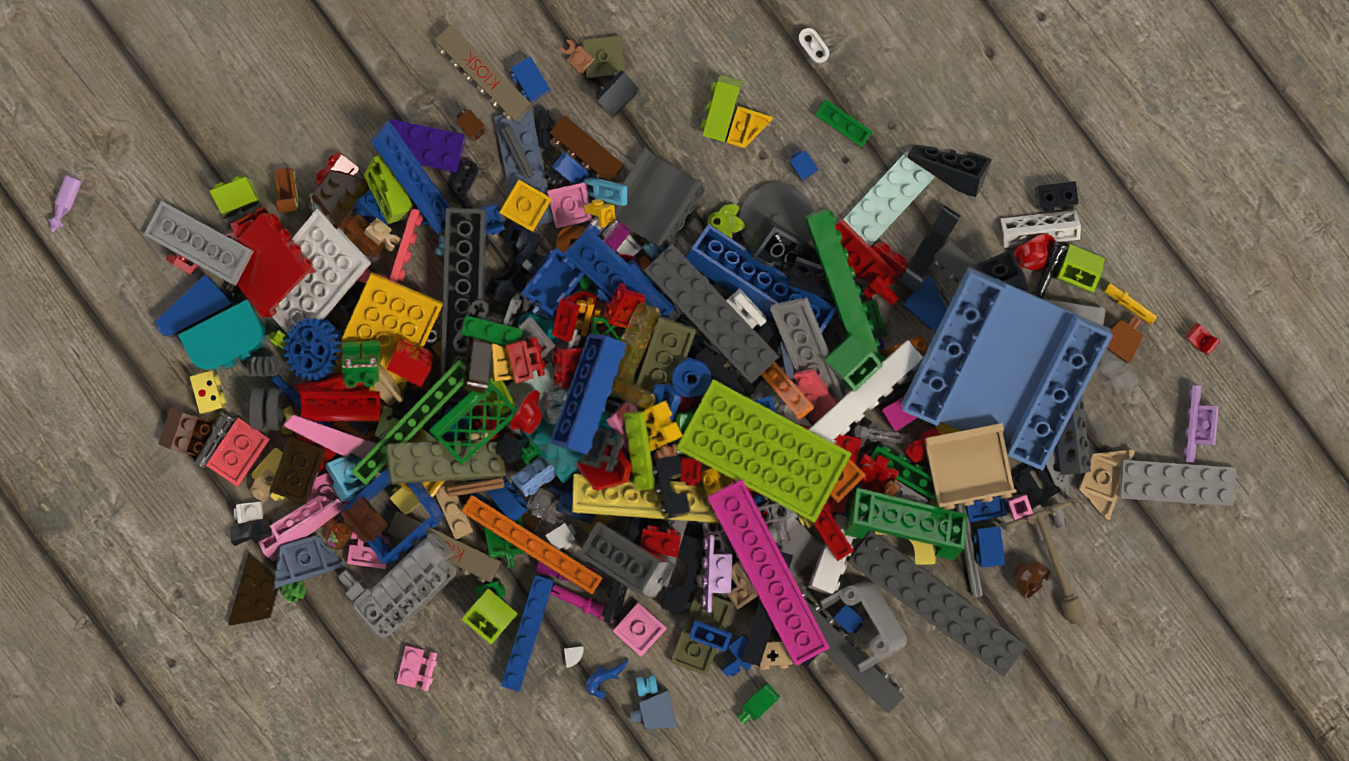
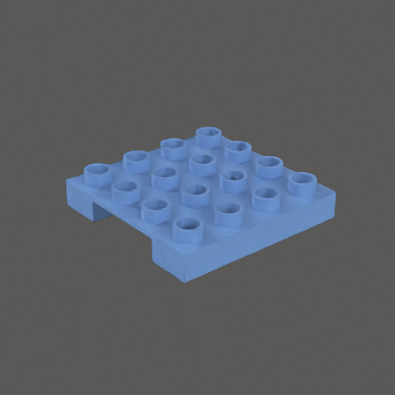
M968 267L901 402L902 411L938 426L940 422H943L961 431L1003 423L1004 431L1002 432L1007 455L1043 470L1113 334L1108 327Z

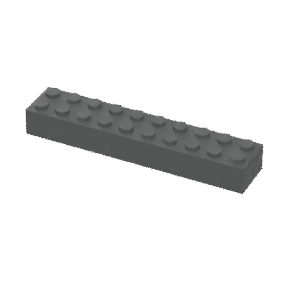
M446 208L441 378L460 359L466 363L467 351H457L454 348L453 342L471 304L479 299L484 300L487 209ZM482 303L475 305L477 311L475 315L471 313L470 317L481 319L477 316L481 311L484 312ZM465 335L462 340L458 339L460 348L463 346L467 347L468 344L465 341L468 336ZM462 385L447 402H461L472 391L465 390Z
M870 530L847 560L848 563L1003 677L1026 648L1024 643L918 565H915L914 562Z

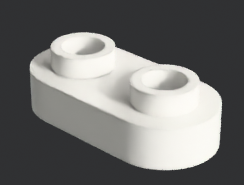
M811 28L802 30L798 38L800 45L813 62L817 64L824 63L829 57L828 47L815 30ZM810 36L812 40L806 42L804 38ZM821 51L823 56L817 57L816 52Z

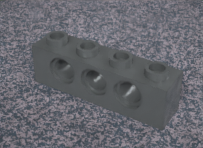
M1082 396L1072 413V419L1070 417L1057 442L1061 475L1091 472V460L1088 450L1089 441L1086 432L1087 423L1084 415L1085 405Z

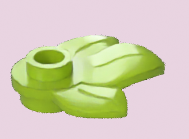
M733 204L725 205L719 212L712 213L707 221L708 224L731 239L732 233L739 232L745 228L744 222L736 216L739 206ZM719 218L720 224L715 225L713 223L714 219Z

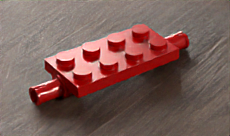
M843 219L835 225V229L840 231L843 239L840 241L841 246L847 250L849 259H846L848 266H852L855 277L868 281L864 294L869 299L874 294H880L892 306L899 299V296L887 285L897 272Z

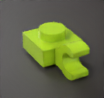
M280 330L277 332L273 331L269 335L270 342L275 346L279 345L282 349L288 346L284 339L289 338Z

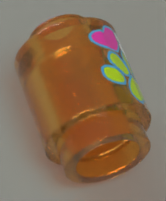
M343 522L335 525L327 538L328 545L335 550L343 549L351 537V527Z

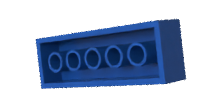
M588 335L550 441L551 444L572 452L587 455L592 447L594 433L599 427L600 416L605 410L607 396L611 393L612 382L618 373V365L624 356L625 343L605 335Z

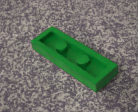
M826 99L815 114V117L860 148L863 147L873 133Z
M465 315L461 334L506 346L507 344L520 341L522 330Z

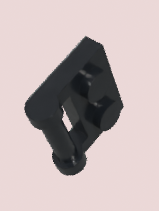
M1028 465L1012 476L1013 484L1018 492L1027 495L1031 509H1034L1060 492L1044 469L1040 470ZM1032 470L1036 471V473L1048 489V492H1046L1045 494L1042 492V490L1034 480L1033 476L1031 475L1030 472Z

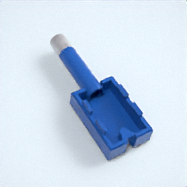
M595 216L581 236L590 229L599 237L606 227H600L599 217ZM556 247L520 295L532 304L537 302L541 305L539 309L552 318L558 310L560 300L569 296L585 273Z

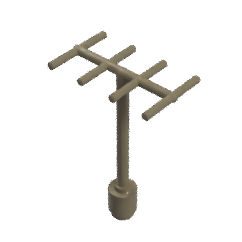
M1067 496V501L1052 507L1045 504L1043 506L1044 510L1006 524L1000 521L999 525L1003 530L1010 533L1012 531L1010 528L1025 522L1034 524L1033 519H1037L1064 594L1061 606L1066 620L1070 624H1076L1085 619V613L1079 596L1071 594L1044 515L1049 513L1056 516V511L1071 505L1080 506L1075 499Z

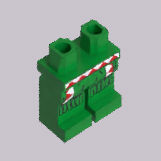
M362 341V356L360 342H342V373L346 386L355 387L357 383L375 386V383L379 382L380 341Z

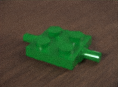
M496 505V511L506 516L498 507V505ZM520 517L515 523L523 527ZM483 526L489 559L503 557L506 559L507 568H514L513 556L525 554V552Z

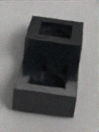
M254 520L231 527V543L237 546L250 539L257 543L271 537V520Z

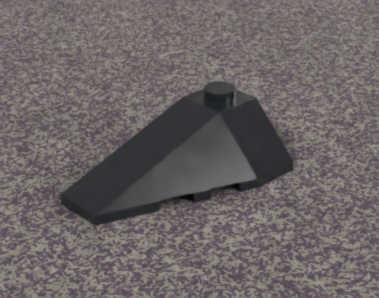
M914 145L907 156L908 159L956 191L976 197L981 190L992 159L976 153L967 152V155L956 154V150L940 152L938 148Z
M765 217L756 230L751 257L756 261L770 267L780 266L784 269H789L796 257H800L821 265L814 246ZM799 264L797 266L801 270L807 269V267Z

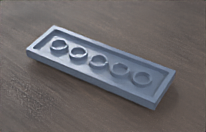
M532 109L518 123L513 119L511 121L507 120L504 115L495 116L510 193L517 181L521 180L548 196L549 190ZM510 125L534 171L533 177L524 179L501 132V129L505 126ZM550 204L538 225L554 222Z

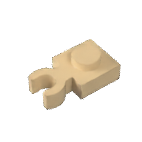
M378 218L365 229V235L378 245L383 242L389 251L394 249V245L391 242H394L396 245L400 243V238L396 235H391L392 229Z

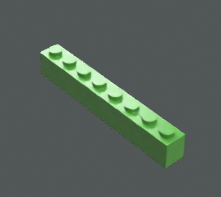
M460 359L351 472L366 485L388 462L387 444L407 443L463 385L466 363Z

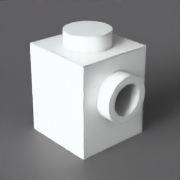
M564 523L548 533L546 537L556 549L564 548L566 550L574 545L573 540L576 539L574 535L577 532L571 524L567 525V523Z

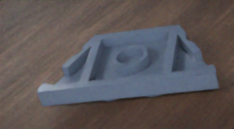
M318 535L282 545L279 548L274 589L345 568L346 564L340 561Z

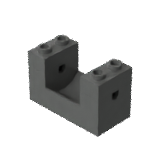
M598 521L578 555L637 594L656 598L675 564L659 554L649 552L625 536L626 532L617 526Z

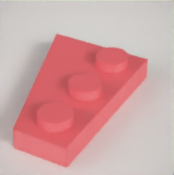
M808 369L795 372L794 378L799 390L814 407L809 412L814 425L839 400L836 396L833 397L827 390V385L815 370Z

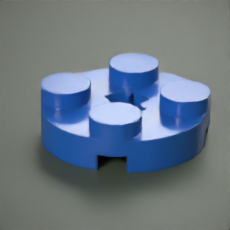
M686 358L684 361H681L673 370L672 381L674 388L684 397L691 398V396L703 395L711 384V372L704 362L693 358ZM694 374L697 380L695 382L693 380L688 382V375Z

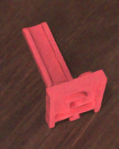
M413 209L410 213L389 279L400 284L399 281L404 279L406 270H403L405 262H409L412 254L409 251L410 246L415 244L417 239L415 231L423 220V215H421L418 209ZM366 269L357 280L367 283L371 270ZM378 273V274H377V275H379V276H381V277H384V278H386V279L389 278V276H387V275H384V274H381V273Z

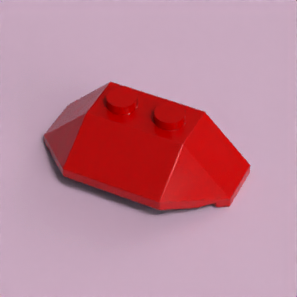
M342 371L330 374L328 377L322 378V380L296 384L300 398L301 392L369 391L371 387L364 385V383H357L355 387H347L343 381ZM328 398L327 400H328V401H334L335 399H333V398ZM348 398V399H346V400H348V401H353V400H355V399H353V398ZM305 399L306 401H315V399Z

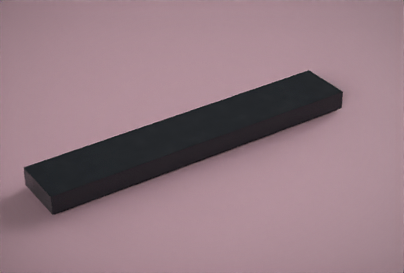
M780 551L788 568H790L793 555ZM761 599L758 603L741 660L759 667L773 625Z

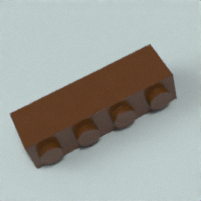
M565 115L550 132L551 136H553L551 140L555 144L565 146L567 148L565 152L572 158L578 157L582 161L580 164L586 170L592 169L597 173L595 177L611 182L624 167L623 163Z

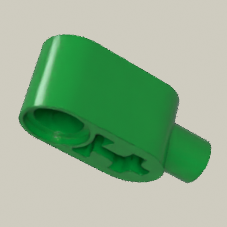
M767 682L741 706L743 711L736 717L743 725L750 719L755 721L777 702L781 696Z

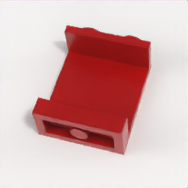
M581 289L561 299L552 335L570 342L573 339L577 317L583 318V313H579L580 305L576 303V300L587 301V297H592L594 304L592 313H594L598 296Z

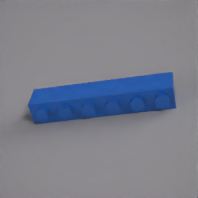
M538 574L534 577L501 687L518 692L521 690L554 579Z

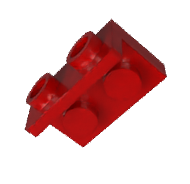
M336 152V154H332L329 157L326 167L317 173L315 183L320 186L330 171L354 176L359 167L339 152Z
M878 241L872 249L897 272L888 282L892 286L905 270L908 262H906L905 257L901 254L893 252L887 243Z
M620 283L618 289L613 293L610 304L605 308V315L609 324L630 329L646 299L645 295L627 290L625 284Z
M555 347L553 353L554 372L552 374L555 386L562 389L570 388L583 348L562 349Z

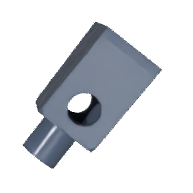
M668 689L639 701L641 710L630 712L632 724L644 721L645 729L677 727Z

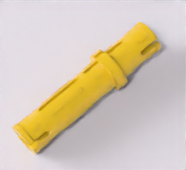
M1111 282L1104 289L1103 292L1116 300L1119 306L1123 305L1149 325L1157 318L1156 314L1131 298L1128 292L1121 291Z

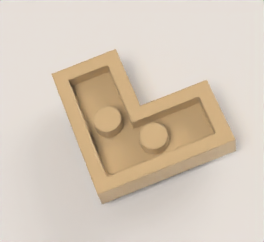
M741 561L732 566L731 578L737 587L731 590V593H727L737 610L758 596Z

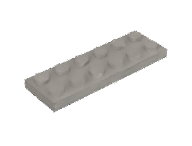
M163 201L160 202L144 233L150 239L233 285L237 284L254 252Z
M802 298L773 304L770 310L795 371L814 369L827 385V390L833 397L836 396L840 401L846 396V393L838 376L824 361L830 353L808 299Z
M1122 460L1119 498L1233 506L1236 468Z

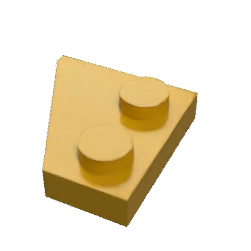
M738 106L726 143L745 149L772 121L773 117Z
M492 343L491 363L493 381L513 379L506 348Z

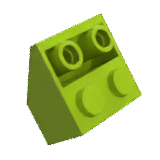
M240 175L232 178V182L228 184L224 182L214 186L213 190H210L222 215L226 216L238 211L240 208L244 209L260 202L252 180Z
M1069 244V249L1064 255L1055 280L1086 293H1094L1102 273L1105 258Z
M488 588L461 620L489 644H492L518 613Z

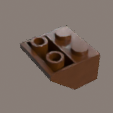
M170 408L158 444L168 449L197 457L209 437L213 421Z

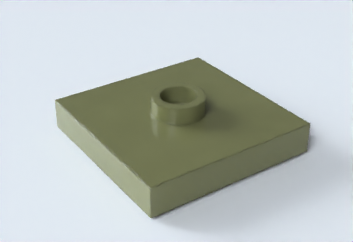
M621 36L583 40V48L594 58L593 62L586 69L587 79L612 76L615 72L619 73L621 70L625 73Z

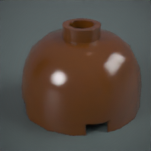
M1030 561L1026 564L1021 563L1015 569V589L1024 599L1026 597L1030 598L1043 587L1044 579L1048 581L1052 571L1040 562Z

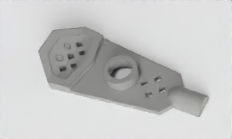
M1056 444L1055 451L1053 450L1046 466L1054 485L1060 487L1061 494L1065 495L1069 493L1067 488L1069 476L1061 475L1058 444ZM1055 463L1059 465V469L1057 471L1053 468V465Z

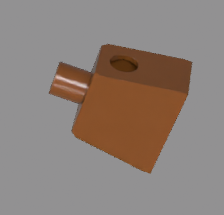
M1132 315L1127 323L1122 320L1117 321L1110 328L1113 336L1106 350L1126 364L1131 363L1143 337L1137 331L1142 321Z

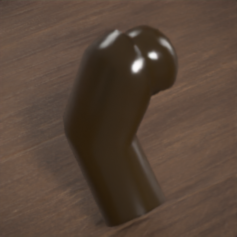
M228 282L226 291L229 299L233 302L239 301L241 294L238 285Z

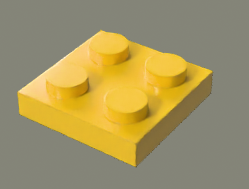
M518 180L499 213L534 232L552 198Z

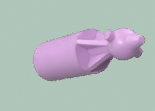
M66 175L54 202L55 217L48 220L52 232L59 227H63L61 218L71 210L82 183Z

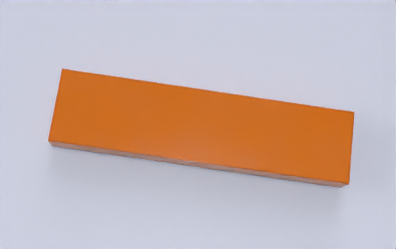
M775 361L761 374L799 420L814 408Z

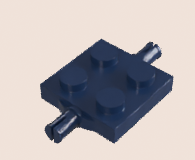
M573 477L565 481L561 488L552 484L549 485L548 492L558 495L555 511L589 524L593 522L595 514L572 512Z

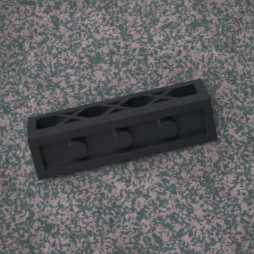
M796 257L788 272L787 285L834 301L825 275L818 276L815 274L816 272L824 273L822 266ZM799 264L807 267V269L801 270L797 266ZM853 277L854 283L861 286L860 290L863 294L868 286V281Z

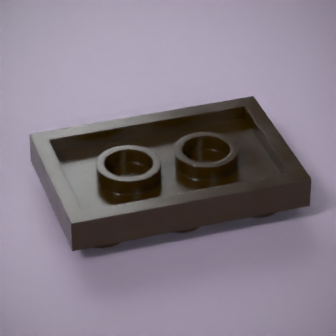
M289 437L269 492L307 505L326 450Z

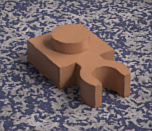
M567 40L570 48L566 50V48L561 47L560 50L562 53L570 55L567 61L576 70L583 73L593 62L594 58L582 46L576 48L574 41Z
M676 445L659 447L653 454L654 460L677 455Z

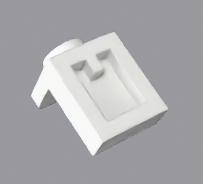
M262 501L236 504L234 518L238 520V524L264 519Z

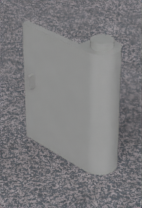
M785 508L781 511L783 514L786 513ZM796 512L791 517L766 525L779 551L793 555L789 568L793 578L821 553L823 548L809 531L802 526L797 519L799 515Z

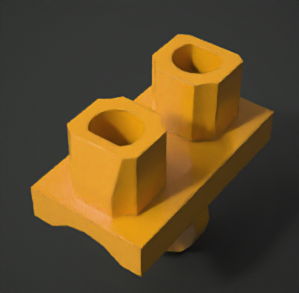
M587 297V301L576 300V303L580 305L579 313H583V318L577 317L575 330L580 331L581 336L587 337L592 317L604 318L600 315V309L595 308L594 313H592L594 308L592 297Z

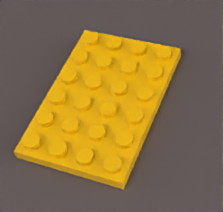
M371 272L341 338V343L338 346V349H341V352H337V356L340 359L335 360L338 366L332 367L333 373H328V375L342 371V342H360L362 356V341H380L381 365L385 370L388 356L398 338L402 340L408 339L418 348L424 347L443 302ZM387 371L403 391L408 380ZM372 386L369 391H376Z

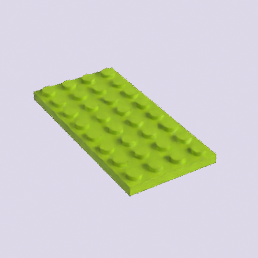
M715 380L710 384L677 446L678 450L736 481L742 479L747 487L814 523L852 454Z

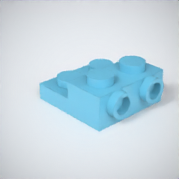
M350 453L347 457L343 456L329 462L325 466L334 481L332 487L341 502L347 500L350 503L376 479L374 476L365 485L351 472L363 460L353 453Z

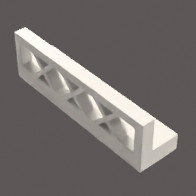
M1077 210L1002 218L1000 220L1004 248L1019 247L1041 234L1052 235L1055 242L1080 240L1081 224ZM1065 218H1074V221L1071 222L1064 220ZM1046 220H1052V221H1054V223H1053V224H1047V223H1045V221H1046ZM1027 222H1033V223H1035V225H1034V226H1028V225H1026V223H1027ZM1014 224L1016 227L1007 229L1006 225Z

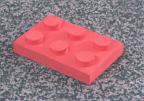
M238 417L206 466L239 487L270 441V438L259 430H252L250 424Z

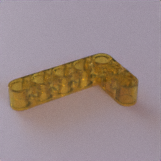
M639 303L621 339V342L626 344L624 348L625 353L618 365V373L612 382L611 393L632 405L649 409L654 405V394L633 383L632 378L659 320L660 311L657 307L646 303Z

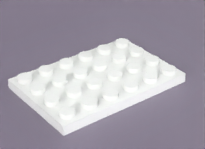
M321 208L316 209L292 238L301 247V252L312 262L317 272L307 274L275 307L277 313L273 318L286 333L293 332L291 326H296L297 321H302L306 318L324 319L371 264L339 227L338 229L333 227L334 222L324 215Z

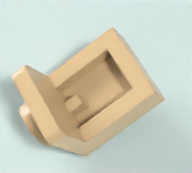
M267 469L255 480L249 491L256 499L264 503L272 493L269 491L275 475Z

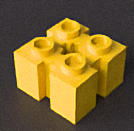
M666 401L643 411L650 452L682 437L677 423L672 424L669 418L672 416V413Z

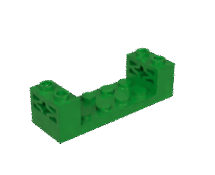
M857 488L847 501L844 535L863 539L867 532L871 530L936 546V557L954 561L964 550L967 514L953 510H943L940 507Z

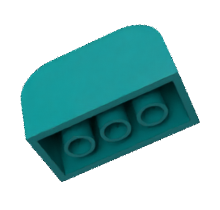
M245 300L178 336L193 364L201 369L218 371L222 369L229 370L237 366V361H246L248 358L254 357L253 353L259 351L265 345L268 338V330L262 317L251 302Z

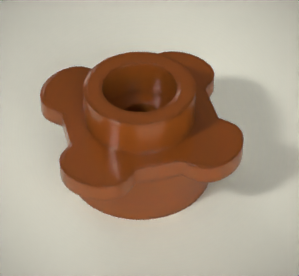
M891 480L884 487L886 490L884 494L894 496L902 487L898 483L899 481Z

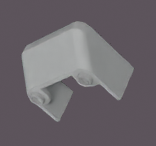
M863 581L847 586L821 601L823 610L840 600L849 606L862 602L880 635L873 638L870 644L874 656L858 665L860 673L906 646L907 637L874 582Z

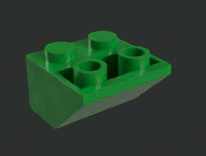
M851 334L824 359L843 384L854 392L883 366L874 353L854 334Z

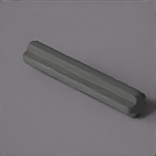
M510 125L503 127L501 132L524 179L533 177L534 171Z

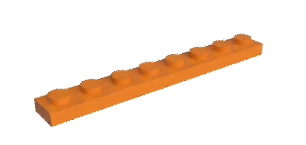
M472 495L461 511L591 595L602 580V577Z

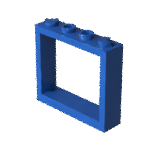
M386 469L348 503L344 510H348L360 497L364 496L368 501H371L390 484L389 469ZM421 482L407 484L431 517L392 551L380 535L375 540L368 542L382 564L394 563L399 560L400 554L403 551L410 550L414 546L413 543L427 535L426 531L436 527L444 516V513Z

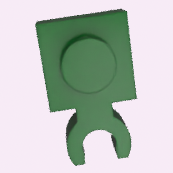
M532 441L529 442L530 446L528 448L521 449L523 453L521 458L525 466L529 465L542 453L539 447Z

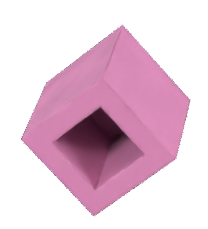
M1018 494L1005 499L1006 509L1011 519L1016 520L1033 513L1027 495Z

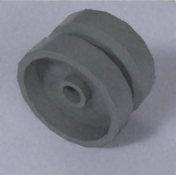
M253 388L249 412L252 430H263L265 425H267L269 430L280 431L284 408L282 389H270L267 394L264 388Z

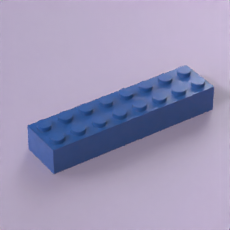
M710 224L707 225L686 257L698 271L733 294L738 289H741L762 313L774 321L775 319L770 310L773 304L807 298L821 333L823 332L837 310L834 306L815 294L787 285V275L775 267L766 266L751 257L752 252Z

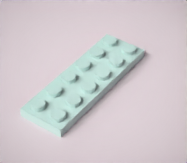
M907 151L843 219L869 246L881 236L935 177L908 159L909 152Z

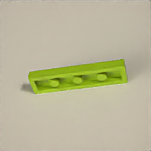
M644 412L624 413L634 486L635 489L651 490L655 488L645 414Z

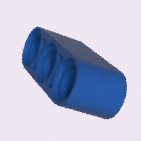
M505 476L503 477V488L487 490L486 492L510 520L516 522L529 509V505Z

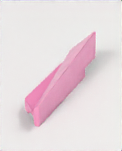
M291 415L284 424L285 427L344 457L353 453L364 459L377 445L303 419L301 416Z
M324 496L315 497L307 505H302L270 525L272 536L258 542L263 553L271 561L277 560L280 546L305 539L341 512L345 505L339 499L332 500Z

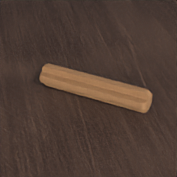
M497 477L451 485L447 487L448 496L452 497L503 488L504 479Z

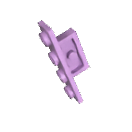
M1193 385L1189 391L1191 408L1188 409L1187 418L1190 421L1189 427L1186 429L1188 444L1184 449L1186 462L1195 463L1196 444L1215 445L1219 408L1216 406L1200 405L1201 386Z
M706 533V538H703L705 557L702 558V567L705 568V574L701 579V584L704 588V595H701V606L707 612H711L712 593H731L732 554L714 553V535Z

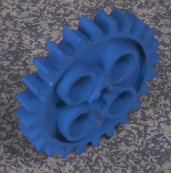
M306 318L302 321H297L296 326H291L293 332H287L290 338L284 339L288 343V346L283 347L288 352L284 357H289L286 364H292L290 371H296L295 376H301V379H308V381L322 380V378L328 377V373H333L332 367L338 366L335 360L340 359L337 356V352H341V349H338L337 345L341 342L335 340L338 334H332L334 327L328 328L329 323H323V319Z

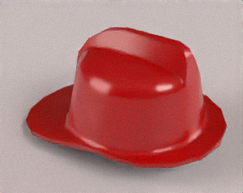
M1041 234L1019 246L1015 250L1014 255L1020 267L1029 270H1037L1043 267L1053 247L1052 242H1055L1054 237L1049 234Z
M538 390L531 391L522 402L518 412L511 420L510 428L512 430L521 429L527 434H532L540 424L542 413L538 407L540 392Z

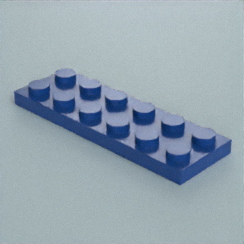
M391 122L383 124L371 141L375 150L381 154L385 164L391 168L397 181L403 185L408 196L418 206L420 213L428 220L430 227L437 234L444 232L446 208L451 207Z
M590 229L565 251L564 255L611 298H613V293L618 289L620 283L625 284L627 290L644 294L646 299L635 320L640 322L639 324L648 332L657 325L660 316L665 318L674 309V306Z

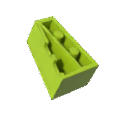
M720 75L717 83L713 82L711 93L714 96L712 101L708 100L706 112H709L708 118L703 119L700 129L704 130V137L725 142L742 84L741 80Z
M381 155L373 157L364 173V177L387 224L407 219L413 210V206L406 189L397 181L395 174L385 164Z

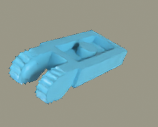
M594 177L584 179L586 184L593 186V189H587L588 196L620 206L627 205L626 185Z

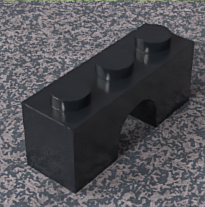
M674 455L655 459L652 469L653 476L656 477L657 481L655 491L657 496L660 495L661 503H659L660 513L664 514L665 519L688 515L691 510L687 492L675 493L669 486L671 479L679 478L682 475L679 456Z

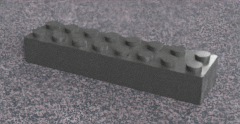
M673 244L644 270V273L749 384L779 358L769 345Z

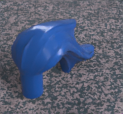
M628 658L620 665L609 670H603V665H601L587 680V693L603 700L606 693L599 690L598 686L608 679L619 680L618 674L627 666Z

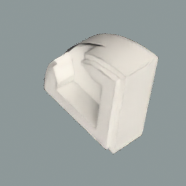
M584 646L564 648L567 668L579 662L583 655Z

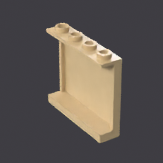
M1003 423L924 439L938 507L948 510L955 508L954 504L962 503V506L974 504L973 500L981 499L983 503L993 501L994 496L1000 495L1001 499L1012 497V493L1016 492L1013 486L1002 432L1004 431Z

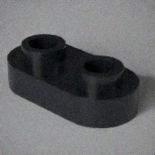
M410 392L404 396L402 402L396 401L391 410L393 417L401 420L424 396L418 392Z

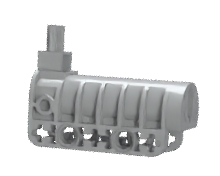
M428 533L375 586L369 587L363 579L357 582L347 570L338 578L349 589L345 594L354 602L353 605L358 614L378 636L387 637L393 632L402 629L455 577L456 568L448 559L454 552L440 537L433 533ZM443 568H450V575H447ZM381 624L387 628V631H381Z

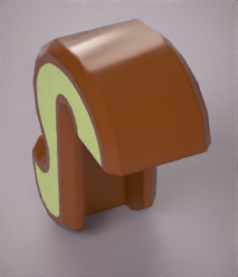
M293 168L276 169L274 172L278 199L275 201L276 208L280 213L297 211L299 200L295 182V171Z

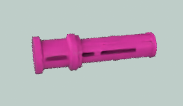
M557 584L554 585L551 596H555L583 609L585 614L594 615L600 621L603 620L602 612L605 607L604 605L595 602L593 598L586 599Z

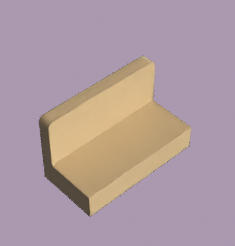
M380 365L379 382H376L375 386L372 387L376 391H380V397L388 406H391L396 401L402 402L405 393L384 367Z

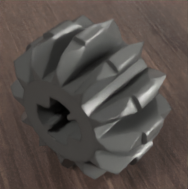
M255 356L248 358L247 370L250 376H276L279 374L280 363L278 357Z

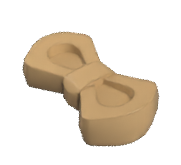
M469 432L465 434L467 439H469ZM471 432V440L483 438V433Z

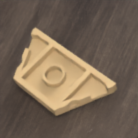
M1134 450L1091 454V472L1084 473L1078 490L1107 520H1110L1119 495L1121 461L1132 460Z

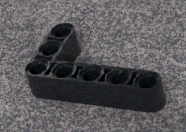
M947 206L943 207L895 285L911 295L916 292L924 279L923 276L935 259L934 255L947 240L960 219V214Z

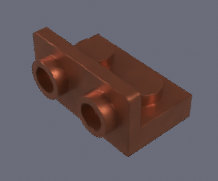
M364 496L360 497L348 510L341 513L344 522L356 532L357 538L364 543L375 540L389 526Z

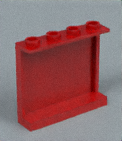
M261 213L236 240V242L254 251L237 285L261 317H273L277 313L275 307L307 274L317 272L312 262L301 252V247L292 240L289 231L283 228L279 218L273 213Z

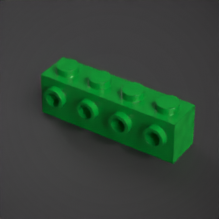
M881 445V447L875 446L870 455L872 457L871 460L876 462L878 455L890 460L886 468L890 470L893 468L899 471L896 480L936 501L932 475L926 474L924 472L925 469L918 464L910 465L907 463L908 459L898 454L896 457L891 454L892 450L884 445Z

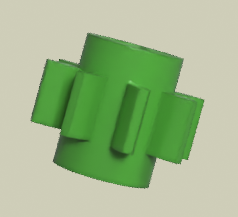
M302 581L282 586L281 594L284 595L287 601L297 602L298 598H304L306 586H303Z

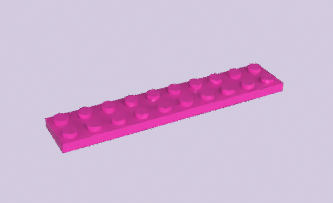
M740 479L707 496L795 666L829 649L828 643L743 480Z

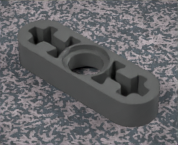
M481 299L474 301L466 316H470L471 313L475 315L477 311L475 305L482 303V308L485 311H481L477 317L484 320L489 310L487 302ZM463 323L453 342L454 348L459 352H465L468 348V345L467 347L463 346L460 348V343H458V339L462 340L465 336L461 334ZM468 336L465 342L469 344L471 338Z

